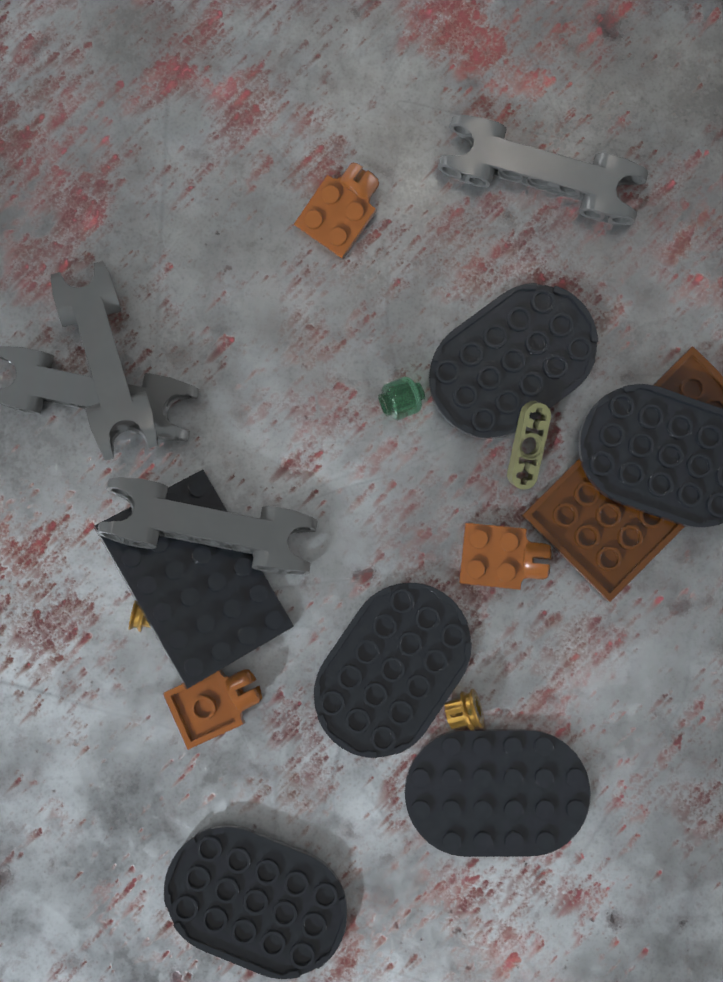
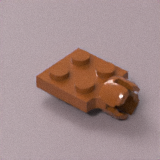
M355 162L351 163L342 177L338 179L327 175L294 223L297 228L341 259L345 258L377 211L370 204V198L379 186L378 178L371 171L363 170L364 166Z
M465 523L459 583L521 590L524 579L544 580L548 578L550 565L533 563L534 558L551 560V546L546 543L527 540V529Z
M221 669L187 690L181 684L163 693L187 750L246 723L243 718V711L258 704L262 699L260 686L246 692L243 689L244 686L257 680L249 669H244L231 676H226Z

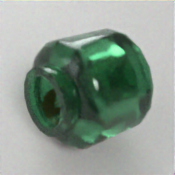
M407 376L384 384L381 394L378 395L379 404L385 416H391L397 421L420 412L422 400L425 399L422 385L419 382L415 383Z

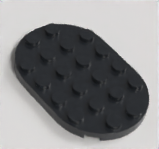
M529 283L516 286L501 294L451 331L437 347L429 370V388L432 400L440 415L452 427L472 437L496 439L516 433L520 411L526 403L537 401L545 404L550 409L578 388L591 372L596 360L598 334L590 312L575 295L558 286L552 287ZM537 410L534 413L531 412L529 418L535 420L541 416V413L537 412Z
M648 384L623 386L606 394L590 409L580 429L578 451L584 473L600 493L614 502L685 527L705 528L723 523V409L662 387Z
M420 583L391 585L375 593L362 605L324 660L314 685V704L319 723L334 743L354 755L377 758L399 754L413 746L424 735L461 681L469 665L472 650L468 622L459 606L442 591Z
M463 729L441 734L429 741L412 760L406 775L404 790L407 811L417 832L435 848L451 855L463 857H531L554 852L572 840L581 829L589 811L591 796L589 778L578 755L557 737L543 731L531 729H474L473 731Z
M219 825L195 834L175 854L166 873L164 882L165 907L168 909L174 923V928L182 938L206 953L260 975L275 979H294L316 968L319 969L334 955L343 939L347 923V901L342 884L334 871L317 856L252 829L237 825Z

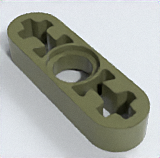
M537 401L526 403L520 411L507 471L509 482L522 490L533 487L537 482L551 420L550 409L545 404ZM537 410V412L541 413V418L534 421L529 418V415ZM526 427H529L531 429L535 428L539 430L538 434L532 431H526ZM528 437H533L536 441L535 449L531 453H524L522 450L523 441ZM523 457L527 460H532V463H524L519 458ZM527 471L528 477H523L522 480L516 477L517 472Z

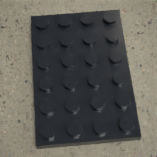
M203 469L168 487L166 500L228 512ZM129 507L102 522L125 520L132 514V508ZM99 523L94 525L97 534ZM98 534L186 690L294 627L264 573L252 568L253 555L250 553L163 536L158 537L155 549H146L125 545Z

